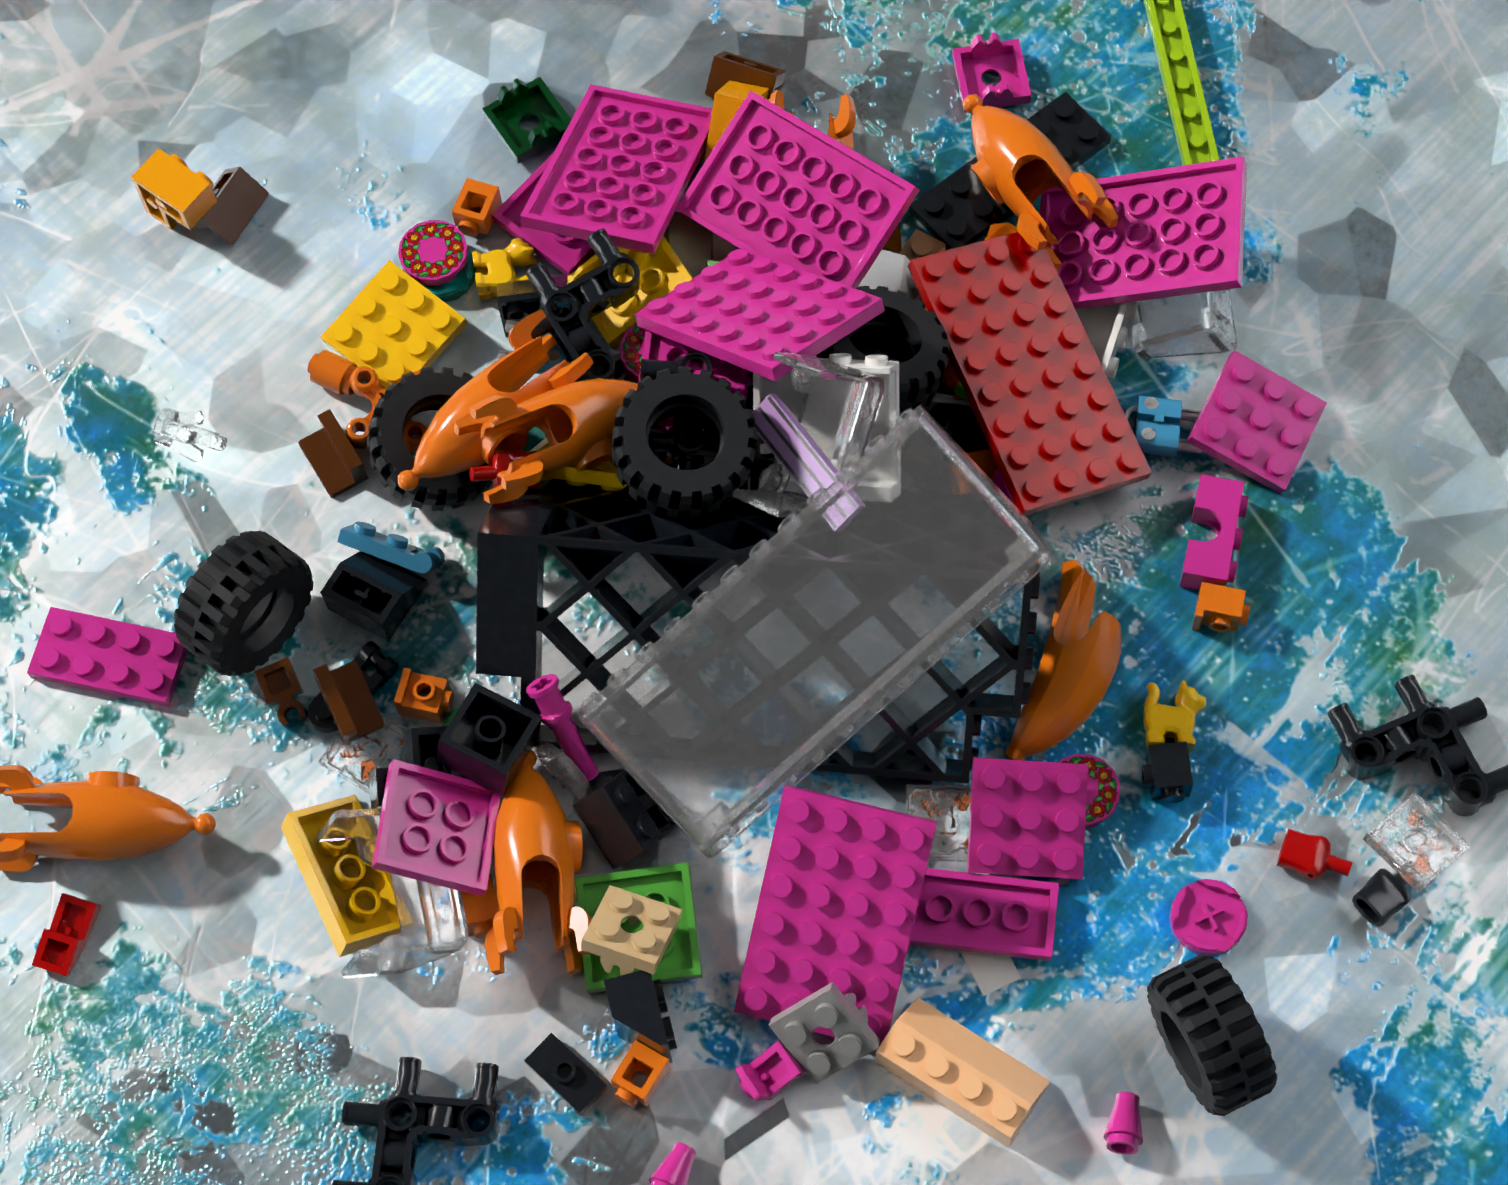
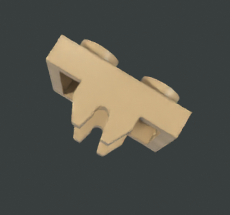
M610 885L581 939L580 950L601 956L600 963L607 973H610L614 965H617L620 968L621 975L633 973L635 968L654 974L681 920L682 909ZM627 919L629 924L634 925L638 919L643 923L644 927L636 933H628L622 929L621 922Z

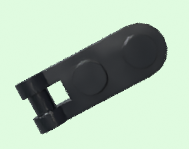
M373 641L367 642L359 651L358 656L352 660L358 663L372 696L399 669V663L392 657L386 658L381 653V648ZM372 664L377 669L369 676L365 670ZM320 692L309 704L308 718L316 730L323 733L335 732L338 729Z

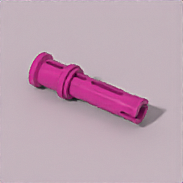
M554 674L544 675L530 683L526 688V692L530 698L535 699L541 711V722L547 727H551L576 776L577 782H585L583 775H585L589 782L599 774V769L595 766L571 718L573 707L569 701L564 700L558 688V677Z

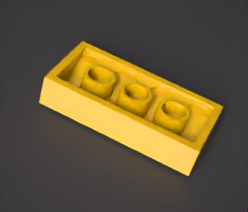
M356 794L287 813L281 829L339 957L378 944L414 926L415 921L393 874L372 868L376 837Z

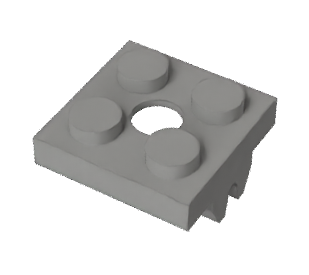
M834 982L775 1015L769 1023L772 1031L816 1084L878 1049L880 1039L867 1024L868 1014L866 1007L863 1005L857 1008L856 995L853 992L843 995ZM818 1027L830 1029L835 1036L834 1042L830 1045L818 1044L812 1037L813 1030Z

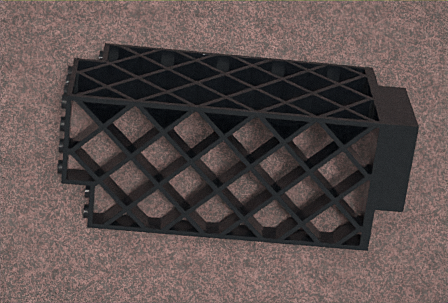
M748 478L744 486L739 487L737 495L730 502L722 501L720 509L709 513L707 508L702 509L700 517L688 518L687 511H679L678 517L674 518L666 516L667 509L658 507L656 513L647 509V501L641 498L639 501H635L628 494V485L619 491H606L601 489V485L586 484L584 486L568 485L566 480L552 479L549 484H539L538 489L526 490L523 496L518 499L492 504L477 532L476 674L521 677L520 705L540 715L541 711L535 699L528 696L526 688L534 680L542 677L543 633L576 667L559 681L558 688L562 696L567 695L582 681L587 679L620 713L601 730L579 728L574 722L588 752L969 784V772L972 770L973 757L978 758L979 748L972 747V736H980L982 715L1020 718L1021 705H1029L1031 682H1024V670H1032L1034 647H1027L1028 634L1035 635L1037 612L1030 611L1031 599L1039 598L1041 535H1034V522L996 519L997 506H990L991 493L951 492V490L900 487V492L891 501L861 499L865 506L841 530H834L807 496L771 494V503L769 505L751 504L749 502ZM549 550L578 582L550 606L543 607L544 558ZM635 552H639L672 587V589L640 615L605 579ZM730 560H734L766 594V596L734 622L698 587ZM829 567L861 602L825 630L793 594L823 569ZM921 575H925L956 609L919 637L887 602ZM1020 582L1023 583L1019 640L1018 645H1013L983 610ZM587 592H590L623 627L620 632L593 654L557 618ZM682 599L717 634L686 661H683L651 627L655 621ZM776 607L810 641L808 645L778 669L744 635V633ZM873 614L905 649L869 676L840 646L838 641ZM969 622L998 653L999 657L962 684L932 650ZM634 639L668 674L637 700L603 666L604 663ZM727 647L761 681L729 708L696 674L697 671ZM823 654L855 689L820 715L790 684L789 680ZM918 662L949 696L913 723L882 689ZM1011 670H1016L1014 695L983 693ZM679 686L712 719L709 724L692 737L671 736L648 712ZM772 694L805 727L784 745L762 743L740 720ZM865 702H868L898 734L875 753L854 751L833 729ZM962 709L966 714L963 760L947 759L926 736ZM541 725L539 737L533 747L562 749L551 727ZM632 725L639 733L623 731ZM725 733L732 741L717 740V738ZM818 741L824 748H813L809 746H811L814 742ZM911 748L918 756L903 754Z

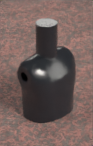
M1406 862L1401 869L1404 870L1403 873L1415 872V869H1411L1415 865ZM1385 868L1379 869L1352 898V902L1359 913L1368 922L1377 927L1384 925L1393 914L1401 910L1411 900V895L1405 887L1410 881V876H1403L1400 870L1393 875Z

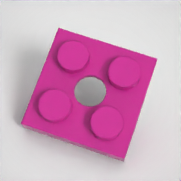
M993 32L987 41H983L980 34L976 35L971 41V46L952 49V59L962 106L964 99L970 94H976L981 97L983 106L999 108L1031 103L1032 95L1019 39L1001 41V37L996 32ZM987 71H995L1001 76V81L995 86L992 84L985 85L981 77Z

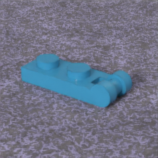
M355 522V524L342 528L337 541L340 544L418 573H427L432 569L440 567L445 561L444 552L438 547H430L426 550L408 544L409 539L397 534H388L386 536L376 532L375 526L365 522Z

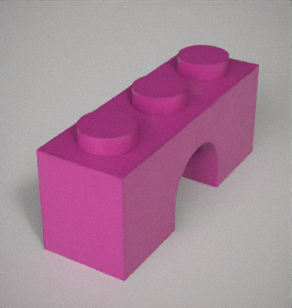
M1200 475L1191 522L1209 526L1214 530L1217 537L1205 542L1189 539L1180 587L1200 590L1202 582L1226 586L1227 582L1234 583L1238 562L1231 561L1232 551L1240 549L1243 529L1236 528L1238 517L1245 518L1249 496L1242 495L1244 482Z

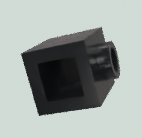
M1187 742L1149 745L1146 754V765L1142 766L1141 772L1143 787L1150 788L1152 800L1162 799L1164 803H1177L1190 796L1193 780Z

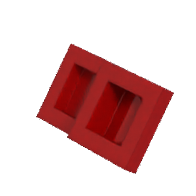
M62 893L50 929L44 928L32 965L69 977L89 939L101 905Z

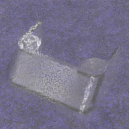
M775 352L774 360L793 367L791 378L794 389L805 394L797 420L854 490L884 395L885 386L883 379L869 372L811 355ZM778 462L771 464L762 472L758 490L734 489L733 497L776 517L825 519L784 466Z
M382 808L334 811L318 833L319 842L355 839L360 858L372 866ZM391 873L402 934L384 938L377 948L359 949L341 971L342 978L400 974L456 953L468 939V926L461 891Z

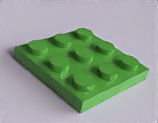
M688 862L575 878L578 907L583 908L591 918H593L610 885L682 909L681 920L655 973L651 974L652 980L660 979L661 983L703 978L691 873ZM627 919L621 922L622 929L628 933H636L644 927L643 923L638 919L634 925L629 924ZM592 953L583 955L587 992L606 991L604 980L621 976L620 968L614 965L611 972L607 973L600 963L601 956Z

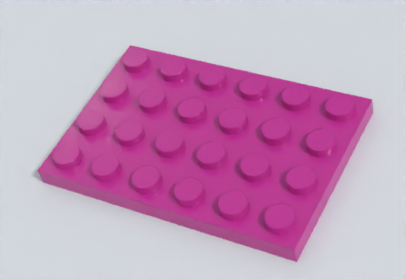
M590 84L520 215L521 227L587 241L592 233L604 228L616 247L654 254L707 146L712 108Z
M750 90L677 205L676 210L738 249H746L749 255L758 254L856 289L920 190Z
M1243 156L1096 179L1119 218L1116 227L1109 228L1094 213L1089 221L1061 188L1054 187L1041 194L1040 216L1048 224L1050 231L1060 243L1052 244L1055 255L1062 263L1057 272L1075 310L1242 288L1247 162Z
M737 249L730 252L727 258L719 263L704 268L701 274L692 278V281L680 283L670 293L650 301L647 307L635 313L638 327L777 381L884 312L885 309L880 297L758 254L749 255L746 249Z
M785 785L734 1012L771 1021V1018L834 982L843 995L852 992L856 995L857 1008L863 1005L866 1007L868 1014L867 1024L880 1039V1046L890 1031L938 821ZM818 1027L813 1030L815 1033L835 1037L828 1028Z

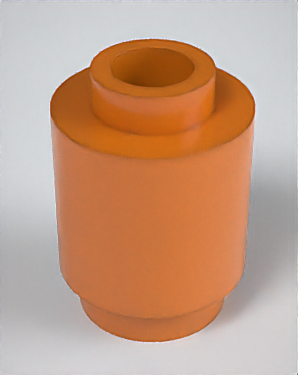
M323 350L319 354L316 353L312 356L307 368L308 373H310L311 382L339 395L346 393L351 396L354 394L350 378L354 370L357 369L356 363L328 350Z

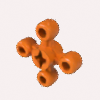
M367 366L355 369L350 378L353 392L359 397L367 398L372 404L371 412L366 417L354 418L347 424L346 436L352 446L357 449L367 447L368 428L374 409L386 391L379 384L378 375L375 370ZM421 370L414 371V375L420 374ZM363 380L369 381L367 384L360 383ZM411 418L404 429V443L409 452L416 453L427 427L420 422H414ZM358 431L365 432L363 435L355 434ZM413 435L420 436L419 439H412L410 437Z

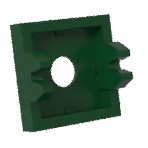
M541 77L527 84L516 78L513 81V88L511 90H508L505 85L502 86L497 95L498 100L482 108L484 117L518 164L560 141L571 121V118ZM532 115L539 119V125L537 128L527 131L521 128L520 121L523 117Z

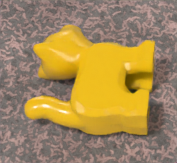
M514 238L505 249H496L483 254L478 251L472 252L473 265L476 268V286L481 301L497 296L498 283L529 280L526 275L517 278L514 267L534 266L538 263L533 254L534 248L530 244L524 242L521 238Z
M1183 680L1175 695L1176 707L1158 704L1160 689L1156 683H1148L1146 686L1148 696L1144 702L1143 717L1147 749L1149 745L1165 744V738H1174L1175 743L1187 742L1188 753H1192L1196 743V739L1193 737L1196 723L1195 716L1198 712L1205 709L1206 697L1201 695L1195 687L1187 686L1186 681Z

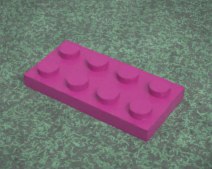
M50 607L27 674L30 678L169 707L188 650L179 643L176 633Z
M927 868L909 945L1051 961L1059 883Z

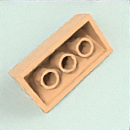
M917 998L896 1020L876 1051V1063L1007 1148L1010 1147L1050 1084V1081L920 998Z

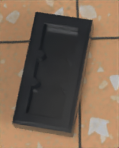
M552 1033L524 1060L525 1064L580 1116L608 1088L607 1084Z

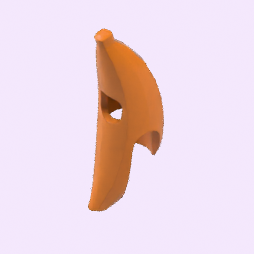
M1076 560L1061 563L1059 595L1041 662L1030 689L1029 705L1023 706L1010 745L1004 753L1010 760H1024L1026 757L1044 752L1068 738L1089 718L1103 699L1117 669L1122 645L1120 623L1114 616L1104 611L1099 614L1089 629L1096 584L1089 572Z

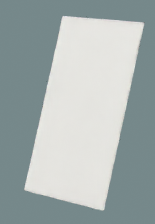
M960 951L983 996L1021 979L1010 956Z

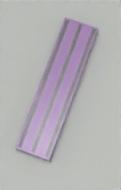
M770 393L753 411L755 417L753 428L757 430L760 438L834 530H841L865 506L864 502L778 395Z

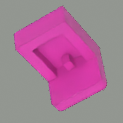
M781 1040L774 1043L750 1064H741L735 1069L740 1077L739 1084L741 1089L748 1097L755 1101L772 1100L806 1073Z

